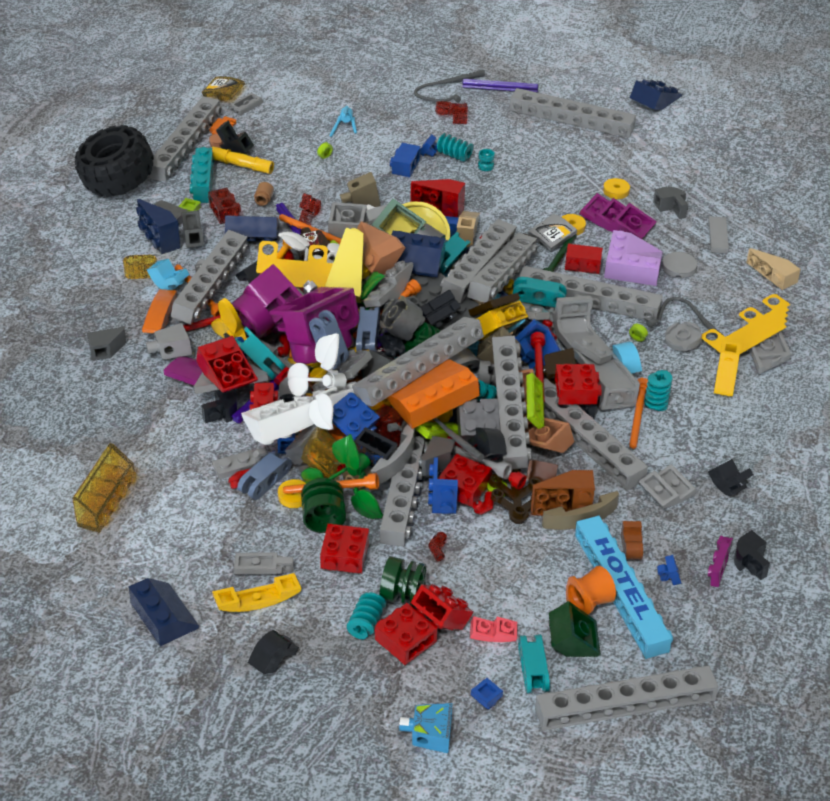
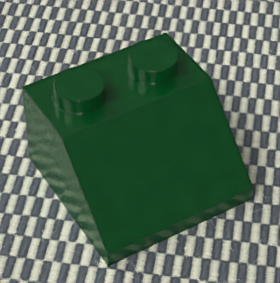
M569 601L549 612L551 646L555 651L560 652L566 657H598L601 655L597 621Z

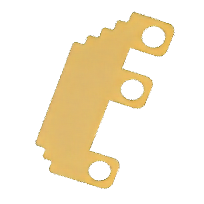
M261 241L259 243L257 273H263L274 264L295 287L304 288L303 285L308 280L310 282L313 281L317 288L325 287L333 263H327L328 248L326 246L311 245L309 247L308 261L277 259L278 244L276 242ZM264 245H272L274 252L271 255H265L262 251ZM320 248L323 250L324 255L321 259H315L312 256L314 249Z
M772 294L762 300L765 305L772 309L770 312L763 315L755 308L749 307L739 313V316L749 324L726 337L717 330L710 329L702 334V339L718 352H721L723 340L741 343V354L787 327L784 323L787 322L785 318L788 316L786 312L789 311L787 307L790 304L777 294ZM777 298L780 302L777 305H771L768 303V299ZM753 311L756 313V316L750 319L746 318L744 313ZM708 333H716L718 338L716 340H708L706 335Z

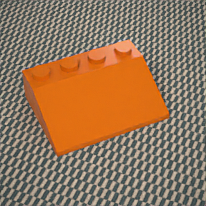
M448 359L386 399L411 429H414L480 396L478 378L469 368Z

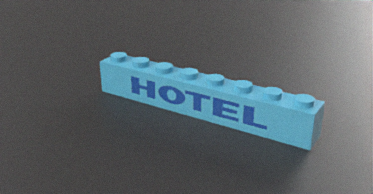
M600 516L577 521L575 536L593 568L602 566L612 576L616 588V597L613 603L645 659L669 653L671 643L673 642L672 633L666 629L662 616L657 614L654 609L652 599L647 597L643 584L638 582L634 569L628 565L625 554L618 548L617 541L609 533L607 524L603 523Z

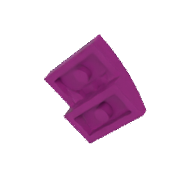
M180 356L174 359L164 369L165 376L191 385H195L202 374L196 359L187 356Z

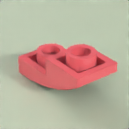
M473 616L470 626V638L487 642L516 641L517 621L498 616L495 621H490Z

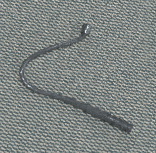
M480 70L423 84L414 90V95L433 102H447L454 99L459 103L461 97L457 94L446 99H435L419 95L417 91L427 86L485 76V71Z
M681 297L666 299L661 306L658 319L652 318L646 321L648 327L660 323L666 304L670 301L678 300L688 304L709 330H717L690 301ZM712 333L716 338H718V335L716 333Z
M438 418L432 419L479 462L484 459V455L449 429ZM404 420L401 426L397 423H390L387 425V429L389 432L403 431L406 422Z

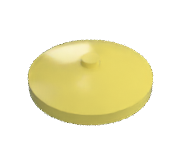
M424 202L402 204L424 219L427 224L446 236V240L450 239L448 221L436 207ZM396 212L383 230L390 235L393 230L414 233L418 226Z

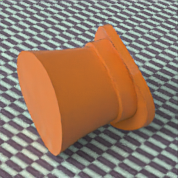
M602 566L594 567L581 578H576L575 576L568 578L566 601L571 602L588 615L593 612L597 605L612 603L615 600L616 588L613 578Z

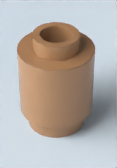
M268 182L259 183L254 194L255 202L260 206L268 204L273 195L274 187Z

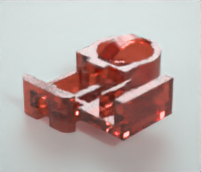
M450 101L436 102V113L441 115L453 114L452 123L467 124L468 106L466 102L464 104L451 103Z
M304 193L302 202L299 205V208L304 210L301 212L299 221L311 226L312 224L308 222L309 219L307 217L318 215L319 211H321V200Z

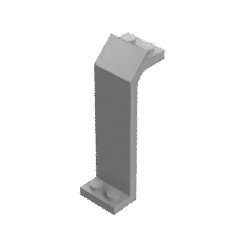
M591 296L557 298L556 308L552 311L556 336L567 349L572 348L573 340L597 335L590 323L593 303ZM606 344L605 346L613 355L611 361L602 364L594 362L573 348L575 359L580 364H594L595 371L599 372L598 385H601L602 392L598 406L601 410L636 406L640 383Z

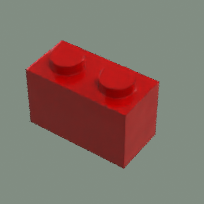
M568 244L565 270L599 274L603 248Z

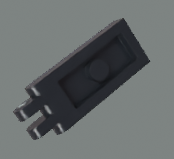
M385 332L383 335L378 336L379 344L386 356L394 358L396 354L401 356L403 352H406L401 339L396 338L391 333Z

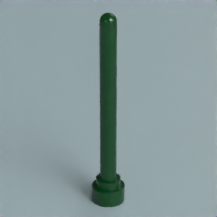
M577 234L565 241L549 267L542 270L554 272L566 254L568 244L573 243Z

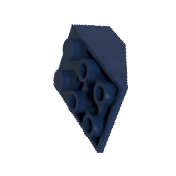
M643 79L642 81L636 80L629 98L654 110H663L682 97L683 94L679 93L675 87L665 86L666 83L662 81L656 82Z
M137 199L138 207H136V212L139 216L137 224L139 229L145 233L146 238L151 240L153 247L158 249L161 254L180 249L178 220L171 211Z

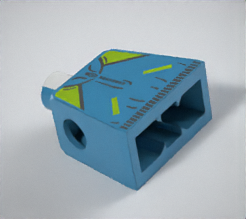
M453 704L415 706L414 718L400 717L399 731L412 732V744L414 746L448 753Z

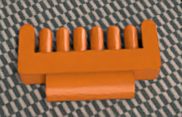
M226 116L223 119L218 118L209 131L212 135L218 134L216 130L224 122L229 121L233 127L236 125V119Z

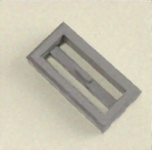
M250 93L230 104L229 110H234V113H238L241 116L262 104L263 99Z

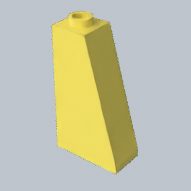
M346 228L325 287L354 288L356 302L361 303L364 236L356 228Z

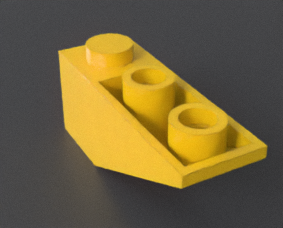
M517 301L490 310L476 319L480 320L483 335L485 336L494 333L502 326L505 328L527 318L528 315L521 301Z
M722 341L714 394L733 397L741 343Z

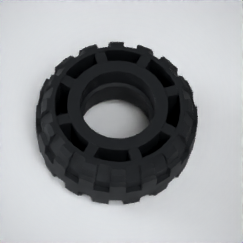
M127 125L110 126L109 128L97 131L94 135L86 138V141L79 146V151L75 154V169L87 190L101 197L123 195L130 190L136 189L151 174L154 159L153 152L145 136L136 128L128 127Z

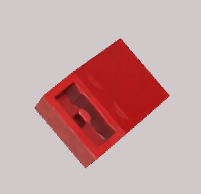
M452 179L411 181L410 202L428 203L440 210L444 216L459 218L464 211L465 183Z
M233 336L198 347L196 361L203 374L222 393L258 381L257 376Z

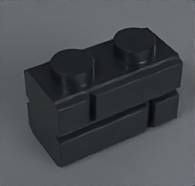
M447 290L420 308L425 317L424 322L438 328L443 324L442 320L445 318L449 321L458 315L456 312L461 309V306L451 290Z

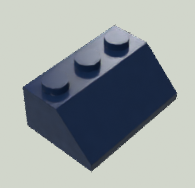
M225 216V233L231 230L247 236V242H256V239L273 242L278 240L280 221L277 217Z
M393 230L391 235L397 237L406 247L397 262H413L414 266L411 274L438 277L445 257L446 238Z
M146 578L128 586L132 606L159 646L199 629L198 623L169 583Z

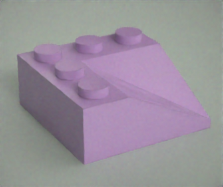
M613 230L604 278L657 286L663 251L632 233Z

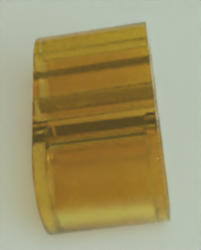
M154 255L126 256L123 259L125 277L128 279L151 278L147 269L157 262V258Z

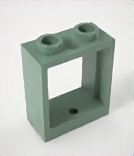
M392 198L372 224L377 229L384 231L383 228L396 212L418 226L414 234H417L420 229L424 231L426 229L424 225L427 223L424 219Z

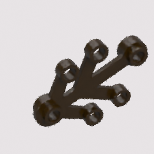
M512 469V472H521V469ZM493 474L490 476L489 485L497 489L492 491L491 500L498 502L509 511V518L513 523L522 524L528 519L532 495L530 501L523 505L521 500L531 494L533 485L541 482V480L533 477L529 480V484L526 487L518 490L513 486L510 489L502 483L501 477ZM504 494L513 500V504L503 498Z

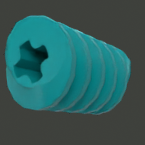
M443 133L437 142L439 153L449 155L462 162H466L470 158L474 149L473 143L468 145L467 141L457 140V137L452 138L451 135L446 136V133Z
M658 370L648 376L644 403L650 409L664 411L668 408L673 378L667 370Z
M372 592L362 594L347 623L348 632L361 640L373 634L375 625L380 620V615L386 607L385 599Z

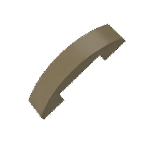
M615 491L599 496L598 503L565 512L562 506L543 511L542 527L553 530L576 529L577 521L595 516H600L601 519H604L617 508L619 493Z

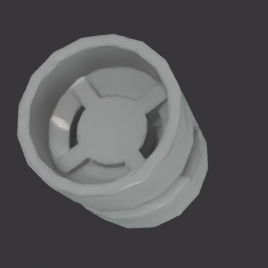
M480 360L478 379L487 384L492 382L496 385L494 364L490 361Z

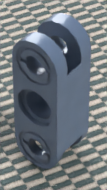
M360 307L356 351H364V349L377 351L380 307H375L374 310H365V307Z
M323 310L319 313V318H313L309 322V327L315 343L324 336L339 334L337 361L332 370H335L349 358V352L335 316L330 311Z
M275 450L269 452L240 478L237 486L238 490L244 494L248 493L249 497L254 500L259 499L289 472L292 461L287 457L279 458L280 455Z

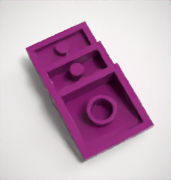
M598 193L579 213L589 221L608 231L629 232L640 239H643L657 223V221L631 203L625 206L614 198L608 201Z

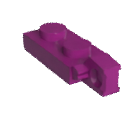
M720 536L717 541L718 550H715L713 555L714 565L710 564L708 569V577H711L710 586L719 587L729 559L733 538Z

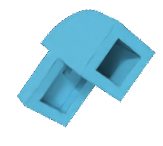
M169 259L157 261L147 269L153 282L160 289L174 290L184 283V279L190 275L187 269L175 271Z
M632 342L612 345V352L631 374L642 371L638 351Z

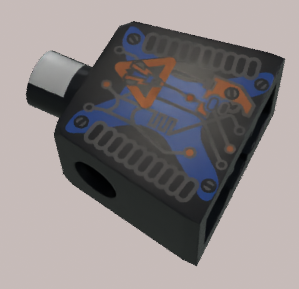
M366 427L354 441L358 453H363L370 459V466L372 468L380 458L389 460L397 450V443Z

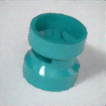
M491 149L480 150L478 154L480 159L478 161V168L482 171L493 170L495 152Z

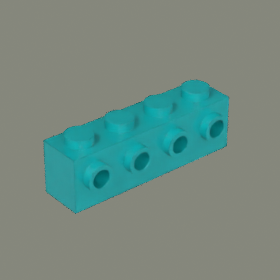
M206 147L196 148L195 155H192L190 194H193V200L200 201L201 203H210L214 165L213 150Z

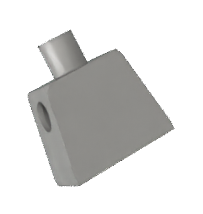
M182 323L155 331L156 341L146 343L148 354L159 351L162 359L192 355L190 339Z

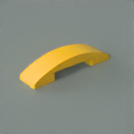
M295 573L274 577L273 584L235 592L234 587L212 591V595L219 610L245 612L262 609L285 601L301 592V586Z

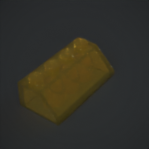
M109 443L72 498L77 527L98 533L108 524L111 514L117 510L122 497L126 496L131 483L135 482L137 476L134 463L112 443Z

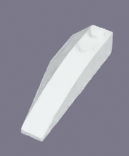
M357 382L346 383L344 388L328 393L327 395L332 399L333 406L348 393H354L352 385ZM326 390L312 392L313 396L310 397L294 396V401L284 403L283 399L241 413L242 418L254 440L264 445L272 444L276 439L289 438L293 433L314 425L309 415V405L313 400H316L317 394Z

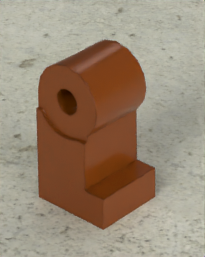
M641 521L622 522L621 541L626 560L643 559Z

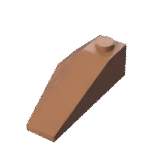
M361 221L357 229L364 236L363 263L371 273L378 272L384 275L387 270L395 266L394 264L397 263L406 247L397 237Z
M544 418V427L537 429L528 420V429H525V432H529L530 444L533 446L564 453L575 442L570 424L567 422Z

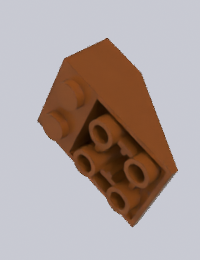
M571 470L534 484L530 515L543 516V511L561 506L567 512L592 505L595 491L593 470Z

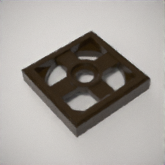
M518 293L490 300L468 311L470 316L483 314L514 303L520 297Z

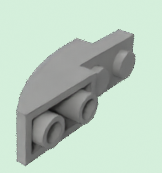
M399 261L394 264V267L387 270L384 274L385 277L380 280L379 288L371 292L363 300L365 307L385 306L387 302H391L394 298L398 300L410 279L414 266L413 262L405 263V261Z

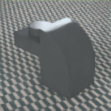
M676 187L655 189L653 203L660 212L673 210L679 219L686 218L688 203L685 201L686 193Z
M199 210L181 212L186 247L204 246Z

